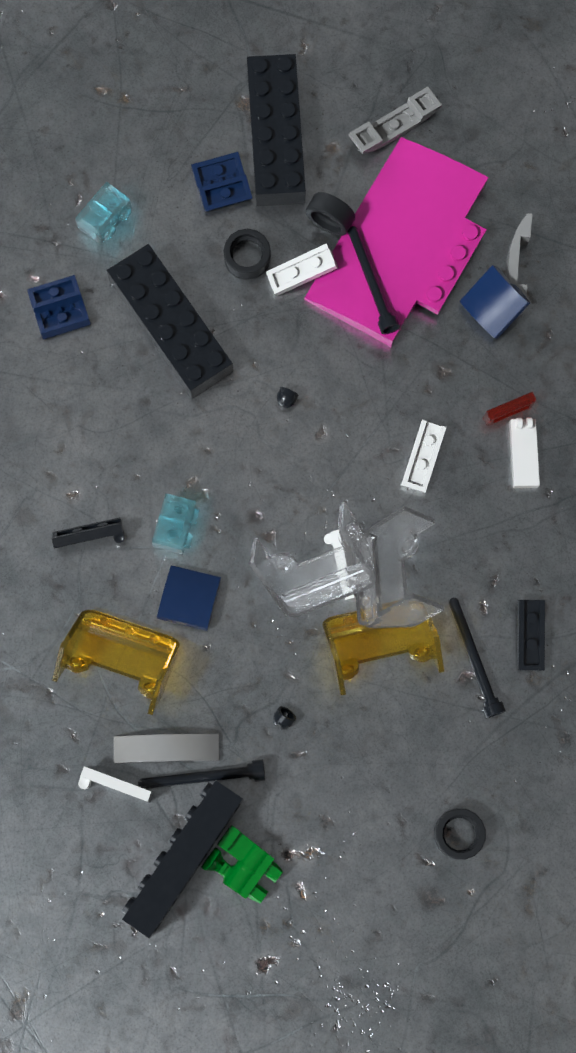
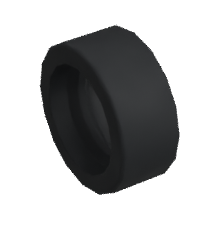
M325 192L314 194L306 208V215L316 226L334 235L343 236L347 234L355 220V213L348 204Z
M248 228L237 230L225 242L223 250L225 265L230 273L242 279L257 278L269 267L271 259L270 244L266 237L257 230ZM241 242H254L261 248L262 257L259 263L254 266L244 267L234 261L233 249Z
M456 808L445 812L437 820L434 827V840L438 849L445 856L452 859L466 860L475 856L483 848L486 840V829L483 821L476 813L468 809ZM456 818L468 820L475 829L473 844L464 850L451 848L446 843L444 837L446 825Z

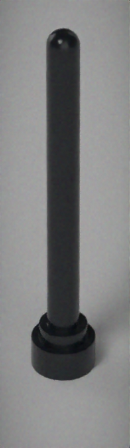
M351 226L348 234L380 315L378 318L380 332L384 335L391 334L400 328L397 317L388 310L358 229L355 226Z
M451 598L449 606L485 699L483 711L486 719L506 712L503 702H500L498 697L495 698L459 600Z
M263 759L252 760V763L247 764V767L142 778L138 781V786L147 789L249 777V780L254 779L255 782L265 781Z

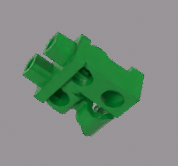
M230 825L217 845L238 860L236 864L231 866L223 859L221 851L215 847L201 868L205 871L218 872L224 877L223 883L245 899L249 897L251 900L261 903L268 891L258 884L259 880L265 875L275 883L283 873V870L273 861L274 858L233 825Z

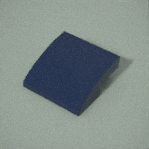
M239 152L191 164L205 212L252 199Z
M492 265L460 300V303L493 338L497 339L525 310L530 301L516 285L510 283L497 266Z
M75 275L27 289L43 340L91 325Z
M171 565L157 619L207 631L221 577Z

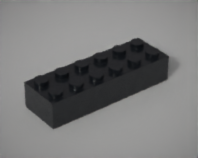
M296 54L247 57V76L256 206L305 204L306 188Z
M149 243L106 270L109 281L191 399L233 373L232 361Z
M217 780L213 785L208 782L200 794L203 800L198 807L193 805L184 818L188 822L183 830L180 828L176 829L169 840L172 846L168 852L162 851L153 865L157 868L152 875H145L137 887L141 890L137 898L131 897L122 909V912L125 913L122 920L147 938H151L244 801L243 798Z

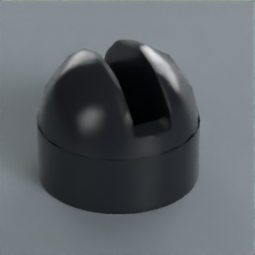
M280 387L277 393V401L283 408H289L295 404L299 395L288 388Z
M280 706L273 716L274 725L277 726L279 724L281 730L288 729L296 720L295 714L283 706Z

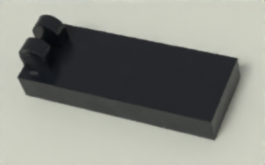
M121 518L52 532L53 547L59 548L113 536L116 543H121L124 540Z
M518 600L517 670L545 671V600Z

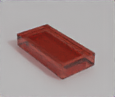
M530 392L487 410L483 419L486 425H492L532 408L536 398L533 392Z

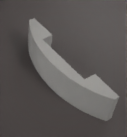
M427 86L409 97L404 105L372 124L368 121L351 131L348 136L362 154L375 151L416 128L438 111L442 104Z
M529 213L522 219L515 232L508 251L505 267L506 278L511 284L516 285L526 297L527 284H517L520 246H527L531 238L532 214Z
M157 734L114 737V764L219 761V734Z

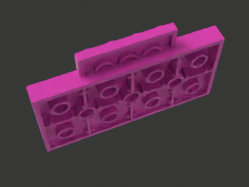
M401 137L357 209L355 220L351 225L358 229L388 310L397 317L400 328L391 334H381L378 326L380 315L348 232L341 236L332 251L338 268L316 278L304 300L392 347L416 304L437 315L439 314L485 235L487 229L466 218L485 188L488 177L443 154Z

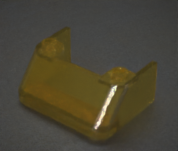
M411 598L332 616L324 620L322 624L333 673L341 695H346L344 680L352 679L358 674L359 663L408 652L410 658L418 662H426L433 659L439 673L444 672L440 638L424 602L420 599Z
M84 610L80 613L59 647L52 681L57 682L65 668L74 673L87 671L91 664L138 680L139 692L146 698L151 699L147 714L153 715L164 693L180 644L178 640L169 635L99 611Z

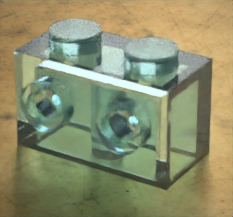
M106 182L75 218L77 227L101 245L105 240L108 241L116 232V227L121 221L125 222L132 212L131 201L114 186Z
M165 494L152 539L153 547L183 555L185 548H190L193 534L189 532L191 525L197 524L200 510L196 509V501Z

